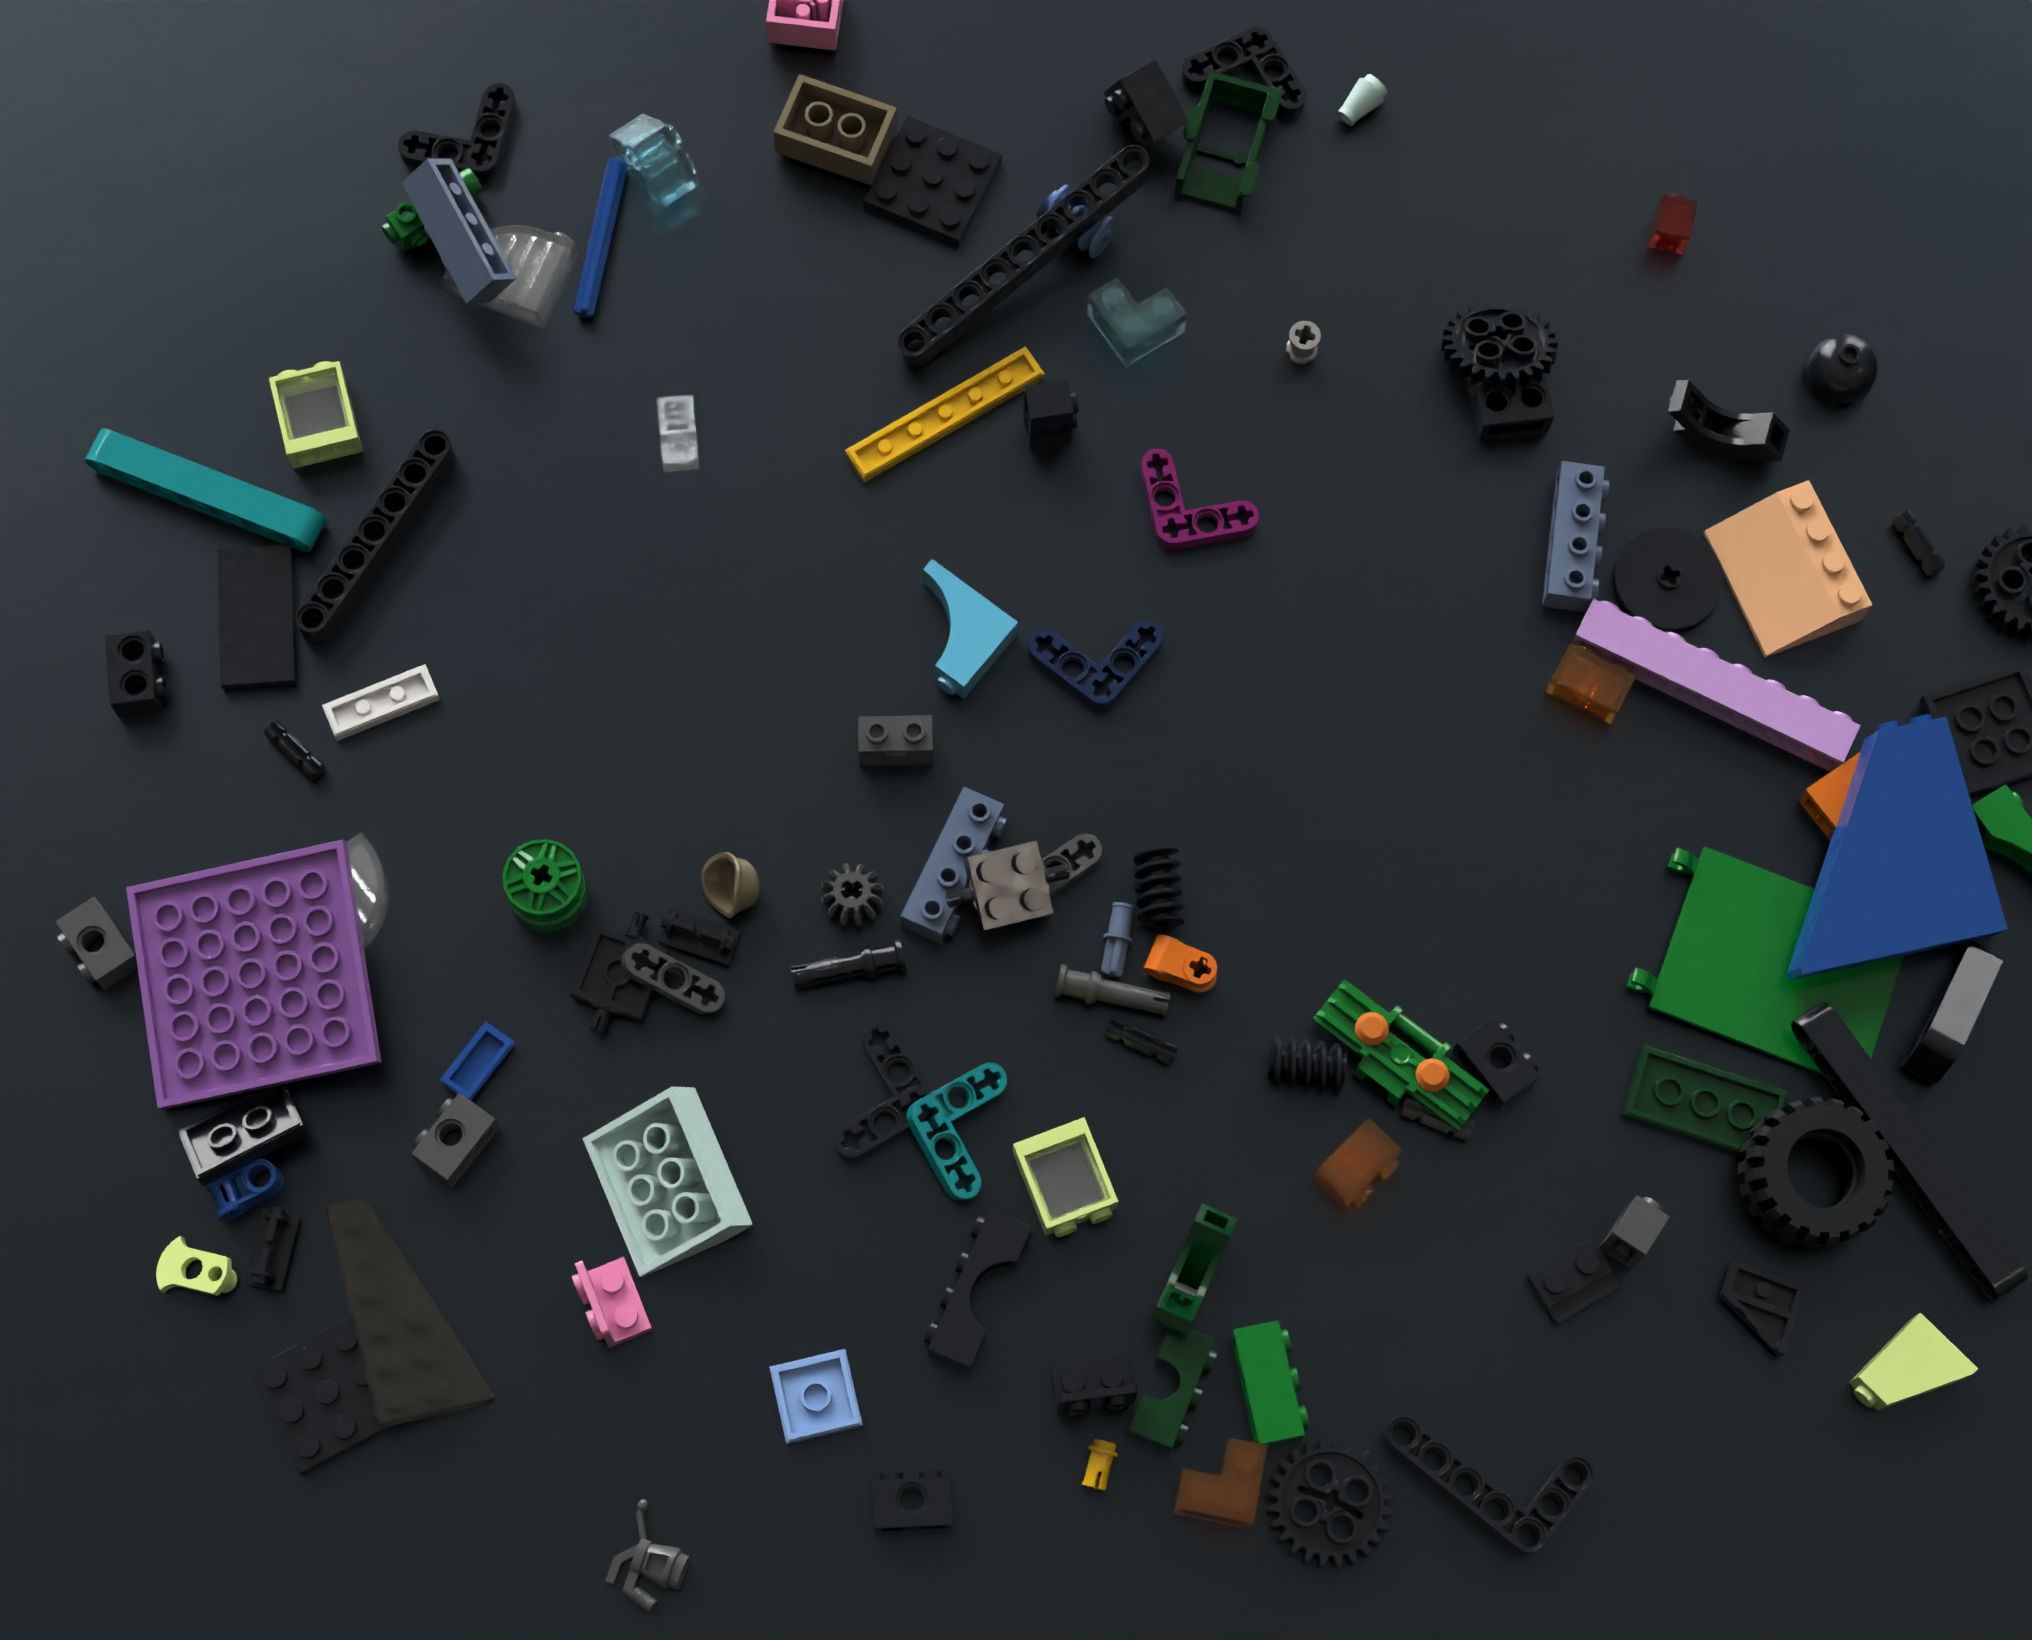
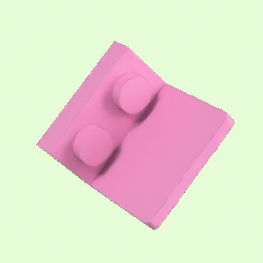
M624 1257L587 1271L583 1261L575 1263L578 1274L573 1275L572 1279L583 1304L590 1303L592 1310L585 1313L597 1341L604 1338L610 1348L652 1331Z

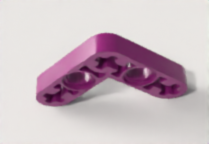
M1151 449L1144 454L1141 461V476L1155 536L1163 548L1177 550L1242 538L1251 535L1256 530L1259 512L1257 507L1248 501H1235L1185 511L1171 455L1163 449ZM1152 461H1158L1159 465L1163 466L1162 481L1157 482L1156 470L1150 468ZM1166 491L1173 495L1175 501L1172 505L1163 507L1156 503L1155 495ZM1243 512L1244 517L1249 518L1247 525H1242L1240 520H1235L1237 513ZM1222 515H1226V522L1229 521L1228 529H1223L1224 518ZM1209 517L1216 521L1218 527L1214 532L1205 533L1198 528V521ZM1187 521H1191L1192 536L1188 535L1189 529H1186ZM1173 525L1175 530H1180L1178 531L1177 538H1171L1170 533H1165L1167 526Z

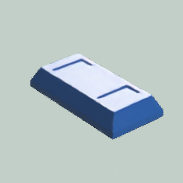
M485 1021L439 1082L454 1093H461L472 1101L516 1042Z

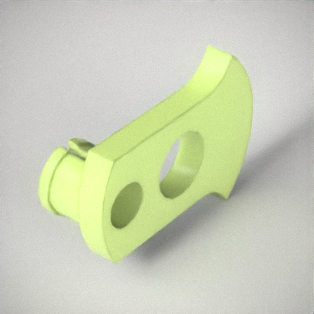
M182 1236L177 1237L165 1248L158 1261L156 1271L157 1284L163 1293L173 1287H182L218 1296L221 1292L227 1293L233 1290L237 1284L238 1277L235 1271L231 1269L232 1263L230 1258L189 1248L186 1245L185 1238ZM200 1260L203 1266L200 1275L194 1279H187V1266L192 1261Z

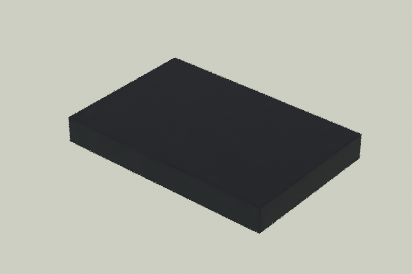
M286 1084L258 1089L178 1130L196 1178L202 1187L308 1133Z

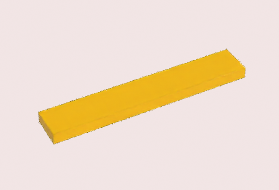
M1025 346L846 449L845 456L865 483L1024 391V386L1035 385L1044 379L1045 373Z

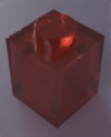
M1663 194L1656 210L1649 247L1684 254L1691 237L1698 201L1689 200L1685 196L1678 194Z

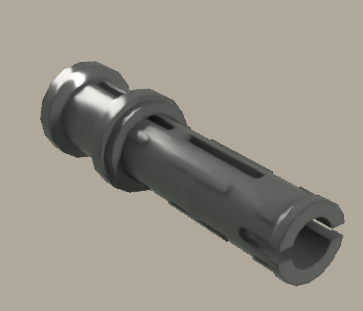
M1064 964L1060 966L1054 997L1058 998L1066 995L1084 999L1085 1004L1089 1005L1091 1003L1095 1004L1097 1000L1161 1014V1016H1166L1170 999L1169 992L1165 993L1101 979V974H1098L1096 971L1087 974L1069 970L1067 965Z

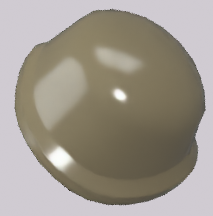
M723 852L712 856L705 863L701 875L702 886L705 896L712 907L726 917L732 918L737 913L755 904L759 896L760 882L755 868L747 860L736 858L729 852Z

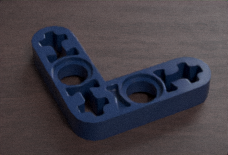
M1152 620L1139 621L1100 666L1058 634L1048 629L1038 630L1031 635L1028 654L1036 665L1091 707L1103 710L1109 708L1117 701L1159 652L1163 641V631ZM1149 632L1152 633L1153 644L1149 641L1145 642L1138 654L1135 648L1140 643V633L1142 635H1147ZM1038 642L1043 645L1047 642L1051 643V652L1057 657L1060 656L1056 666L1053 665L1055 656L1045 650L1041 654L1038 653ZM1118 657H1128L1133 661L1134 668L1130 672L1121 673L1114 667V661ZM1076 661L1083 667V672L1078 677H1069L1063 672L1064 664ZM1108 675H1110L1113 681L1108 686L1107 694L1109 696L1107 697L1104 694L1099 697L1094 696V686L1098 688L1103 687L1108 681Z

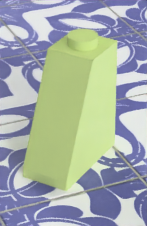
M1919 1313L1911 1318L1849 1383L1855 1388V1396L1864 1405L1870 1408L1873 1406L1878 1411L1961 1381L1974 1374L1978 1368L1923 1314Z

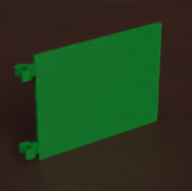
M1705 846L1702 848L1699 858L1687 850L1676 848L1675 853L1671 854L1667 868L1679 873L1691 874L1692 880L1658 978L1648 971L1635 968L1634 973H1630L1626 987L1636 992L1650 994L1649 1009L1822 1076L1824 1075L1793 1034L1791 1022L1824 1001L1832 1006L1868 1056L1872 1058L1904 956L1788 981L1787 971L1815 889Z

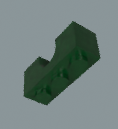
M1168 1329L1155 1364L1169 1369L1175 1375L1178 1383L1177 1392L1167 1399H1156L1142 1394L1127 1436L1168 1453L1171 1452L1174 1444L1182 1445L1190 1425L1183 1422L1188 1407L1196 1409L1204 1389L1197 1386L1202 1371L1210 1373L1218 1353L1211 1350L1214 1338L1189 1329L1188 1334L1179 1330Z

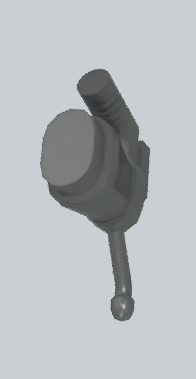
M641 1499L638 1502L636 1512L640 1542L634 1547L614 1556L605 1581L616 1584L623 1562L633 1558L622 1594L643 1608L647 1613H650L658 1600L638 1586L641 1576L662 1589L666 1590L669 1587L678 1591L685 1578L691 1557L683 1554L681 1549L677 1547L653 1544L652 1541L647 1540L643 1514L647 1510L648 1501Z

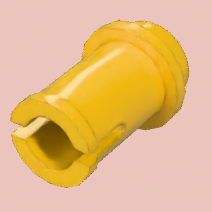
M1094 1439L1093 1445L1088 1446L1091 1454L1084 1481H1082L1083 1486L1106 1491L1113 1457H1118V1453L1115 1452L1116 1444Z

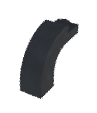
M1690 380L1676 381L1673 395L1669 401L1668 412L1676 420L1673 431L1677 435L1700 449L1735 460L1749 462L1782 461L1790 430L1773 412L1746 414L1730 411L1709 401Z

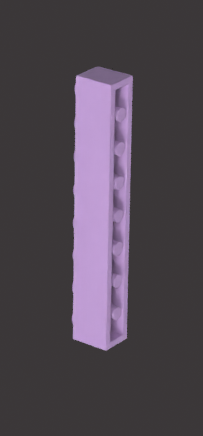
M1593 598L1569 647L1829 772L1844 763L1861 726L1853 722L1852 718L1845 713L1839 711L1832 712L1819 706L1815 699L1809 696H1798L1786 690L1784 685L1775 680H1764L1752 674V671L1746 666L1726 662L1720 659L1714 651L1707 648L1699 649L1688 644L1682 636L1673 632L1665 633L1653 627L1651 622L1645 618L1629 616L1621 612L1615 604L1608 601H1598Z

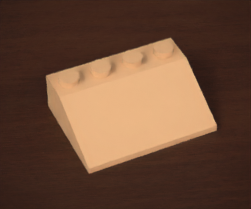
M1809 480L1776 492L1703 532L1710 549L1719 561L1722 573L1765 658L1860 622L1872 607V603Z

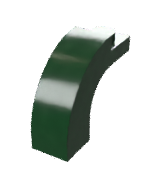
M1202 1203L1167 1285L1155 1308L1152 1319L1161 1322L1164 1327L1170 1330H1179L1188 1334L1237 1218Z

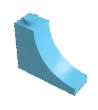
M931 559L923 569V583L941 601L950 625L947 646L935 665L936 683L946 693L950 695L956 693L964 699L1015 639L1018 633V622L935 560Z

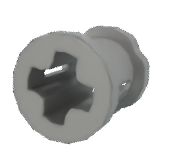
M1303 320L1291 327L1286 353L1292 362L1304 365L1315 359L1321 339V332L1317 325Z

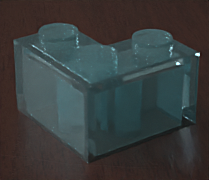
M642 113L609 135L620 158L628 164L629 168L638 172L653 201L666 207L700 185L695 176V173L698 171L697 167L688 154H683L679 146L681 142L680 135L671 124L663 123L658 118L654 119Z
M1118 277L1088 294V316L1125 367L1184 333L1187 313L1168 287L1139 304L1136 303Z

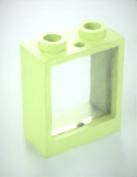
M323 361L315 364L312 368L299 371L285 370L279 373L278 376L269 378L286 454L293 469L363 452L346 378L340 361L333 363Z
M1085 1117L1013 1144L1012 1153L1045 1236L1055 1233L1056 1237H1062L1078 1229L1076 1225L1091 1220L1092 1224H1096L1113 1216L1112 1211L1117 1209L1118 1199Z

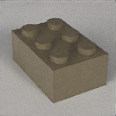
M799 74L773 131L775 153L871 186L897 130V107Z

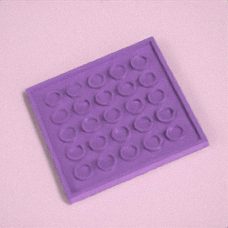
M333 841L126 887L158 1109L166 1110L382 1063L346 841Z

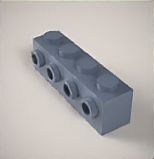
M427 158L401 184L465 303H490L514 282L516 277L452 159Z
M1562 461L1557 471L1542 601L1543 607L1585 612L1590 601L1593 598L1597 599L1599 579H1593L1594 567L1599 568L1602 558V546H1597L1598 534H1603L1606 521V513H1600L1601 501L1606 502L1609 490V481L1603 480L1605 469L1603 466Z
M963 787L901 914L902 927L942 944L946 934L950 936L954 934L961 918L960 915L956 914L960 905L949 908L947 901L959 899L960 897L946 899V892L966 888L967 873L963 858L991 851L988 847L993 837L997 839L1001 837L1008 820L1003 817V803Z

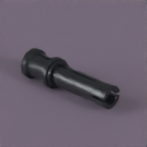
M900 938L894 939L892 944L873 948L865 945L863 946L864 948H860L861 952L806 964L792 965L791 971L795 989L866 975V978L870 977L871 979L876 978L877 973L896 969L905 972L907 969Z

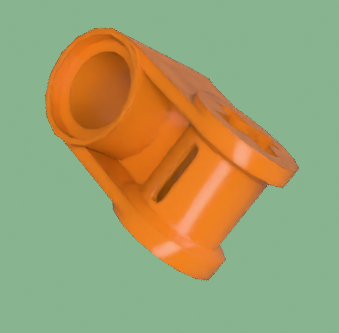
M1159 934L1154 941L1143 971L1163 982L1173 983L1195 993H1205L1211 990L1216 983L1217 963L1213 956L1207 952L1185 945L1173 937ZM1200 967H1205L1206 974H1202L1200 978L1194 977V971H1198Z

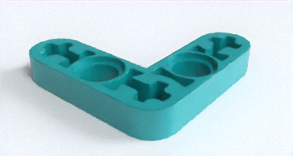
M988 1062L976 1067L917 1100L907 1111L906 1119L910 1129L944 1191L955 1201H964L974 1197L981 1188V1177L951 1121L1004 1091L1007 1085V1075L1004 1069L996 1063ZM984 1073L987 1076L994 1075L996 1081L992 1083V1087L986 1086L975 1092L972 1085L985 1078ZM952 1088H959L965 1093L966 1103L961 1109L955 1108L949 1103L948 1093ZM920 1106L924 1111L929 1109L932 1111L933 1116L929 1119L930 1124L927 1121H919L918 1116L922 1113ZM931 1126L933 1127V1129L939 1128L940 1126L943 1129V1132L937 1133L929 1139L926 1135L927 1133L933 1131ZM939 1139H946L953 1147V1154L949 1160L939 1158L935 1152V1144ZM960 1160L962 1165L955 1168L957 1173L954 1169L946 1172L944 1167ZM958 1175L961 1178L966 1176L969 1178L970 1183L966 1185L968 1192L964 1188L958 1190L955 1187V1183L959 1180Z

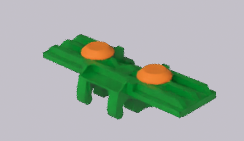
M1344 979L1312 1020L1362 1058L1353 1075L1360 1081L1369 1076L1388 1091L1386 1101L1395 1107L1402 1096L1408 1093L1458 1132L1489 1092V1089L1445 1056L1452 1047L1447 1042L1444 1044L1440 1043L1402 1014L1403 1009L1397 1005L1392 1012L1388 1013ZM1394 1025L1432 1054L1433 1057L1427 1060L1389 1032L1390 1027Z

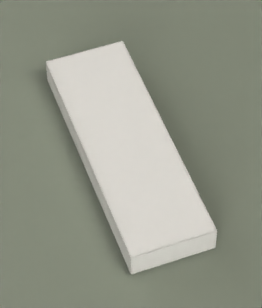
M426 664L323 704L322 707L336 740L339 741L439 701L440 698Z

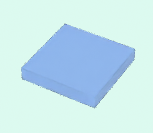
M845 1349L769 1367L787 1445L863 1427Z

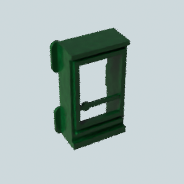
M1210 71L1200 104L1190 109L1188 115L1189 122L1185 125L1183 137L1188 140L1176 178L1174 195L1241 213L1245 197L1252 194L1260 168L1256 161L1268 122L1273 121L1276 117L1282 97L1281 89L1278 87H1267ZM1212 103L1261 115L1248 159L1244 158L1241 154L1235 156L1199 146ZM1196 152L1230 160L1236 165H1246L1242 179L1193 166Z

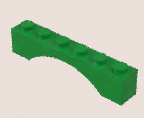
M2005 784L1972 805L1983 845L1986 849L2001 853L2016 861L2032 873V819L2025 811V805L2021 797L2017 793L2011 792Z

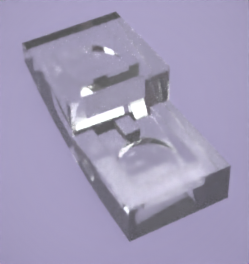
M693 395L657 398L664 472L699 469Z

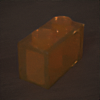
M1570 643L1546 692L1612 724L1636 675L1630 673L1626 666L1618 662H1608L1598 657L1592 649L1586 646H1576Z
M1368 1118L1316 1170L1313 1179L1345 1210L1353 1202L1359 1207L1373 1193L1374 1190L1370 1185L1379 1176L1386 1180L1398 1168L1400 1163L1396 1159L1402 1149Z

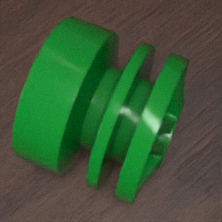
M548 839L532 840L516 848L506 861L502 877L504 891L517 919L528 928L544 933L560 931L573 924L583 913L588 898L586 881L574 853L562 843ZM548 875L550 878V882L548 883L546 881H543L539 886L536 880H544Z

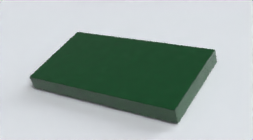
M1643 1044L1639 1052L1621 1117L1743 1156L1740 1153L1743 1142L1752 1138L1749 1132L1756 1124L1764 1121L1765 1116L1785 1106L1789 1091Z

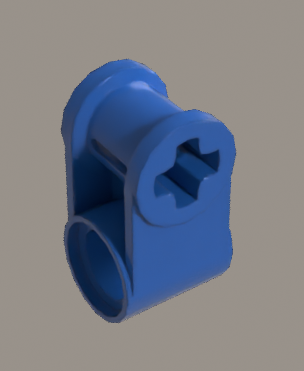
M258 1158L204 1187L206 1192L212 1193L218 1207V1220L227 1221L244 1214L249 1209L269 1199L275 1198L282 1191L285 1181L283 1174L277 1167L266 1159ZM263 1171H270L271 1178L268 1184L264 1187H256L255 1180L258 1174Z

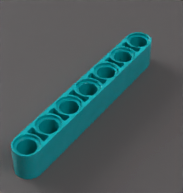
M100 429L84 460L90 468L101 474L284 545L291 544L292 548L303 552H311L326 522L323 514L309 506L109 429Z

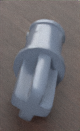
M1114 902L1112 904L1108 933L1103 935L1106 945L1101 973L1107 977L1118 978L1122 976L1127 947L1132 945V938L1129 936L1136 907L1128 903Z

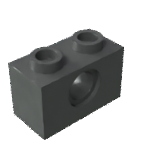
M932 715L859 716V766L933 764Z
M95 896L56 921L63 932L57 938L69 955L76 951L83 961L77 967L89 984L96 981L103 990H106L138 969L135 953ZM104 939V944L100 950L88 952L89 945L94 940Z
M458 1093L453 1100L449 1098L442 1104L436 1115L438 1120L430 1130L426 1128L416 1137L412 1145L415 1149L411 1153L416 1162L452 1188L500 1128L494 1117L461 1093ZM453 1130L462 1132V1138L458 1144L453 1146L443 1144L444 1137L448 1132Z
M1637 1195L1622 1211L1599 1248L1632 1269L1647 1254L1670 1216L1663 1212L1664 1208L1657 1201L1649 1197L1642 1199Z

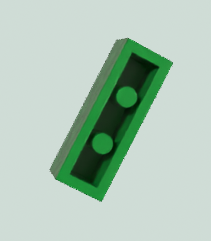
M1279 1320L1233 1329L1230 1338L1256 1450L1301 1441L1305 1436L1304 1429H1309V1420L1305 1406H1298L1295 1391L1300 1390V1381L1296 1367H1289L1286 1353L1292 1352L1287 1329L1281 1330Z

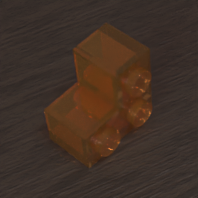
M1229 1437L1225 1443L1219 1476L1183 1468L1179 1477L1173 1513L1250 1529L1254 1524L1268 1445Z

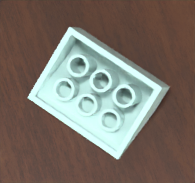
M670 1087L582 1138L639 1277L649 1275L718 1245L753 1226L695 1088Z

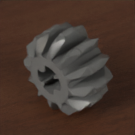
M848 863L843 864L842 875L835 870H831L829 876L832 882H823L821 885L822 891L826 893L821 897L822 906L829 907L827 915L830 919L840 915V925L843 927L847 925L849 918H854V923L857 927L862 925V915L867 919L873 920L875 918L873 908L877 909L883 906V900L878 897L884 892L883 885L875 883L877 874L874 871L864 875L865 868L862 864L857 866L855 872H850ZM849 891L854 894L859 891V898L855 899L853 896H850L846 899L845 892Z

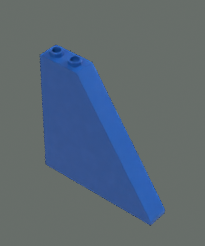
M1931 714L1914 717L1909 720L1910 724L1901 726L1898 725V721L1886 722L1876 726L1877 732L1864 739L1839 821L1834 829L1787 971L1788 981L1968 942L1969 939L1973 941L1985 939L2008 930L1947 717L1932 719Z

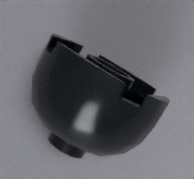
M1841 333L1827 336L1812 349L1804 364L1808 389L1817 399L1832 406H1838L1840 403H1851L1850 405H1853L1865 398L1876 380L1878 369L1875 353L1863 339L1855 335Z

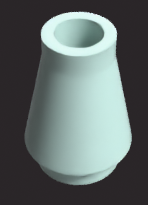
M1367 74L1364 78H1359L1343 106L1337 111L1338 116L1347 125L1353 126L1357 120L1384 102V96L1388 93L1386 87L1371 74Z

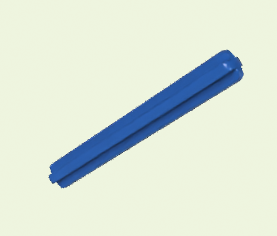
M616 157V159L610 158L607 161L573 308L574 313L581 318L592 317L597 304L628 169L627 162L619 157Z

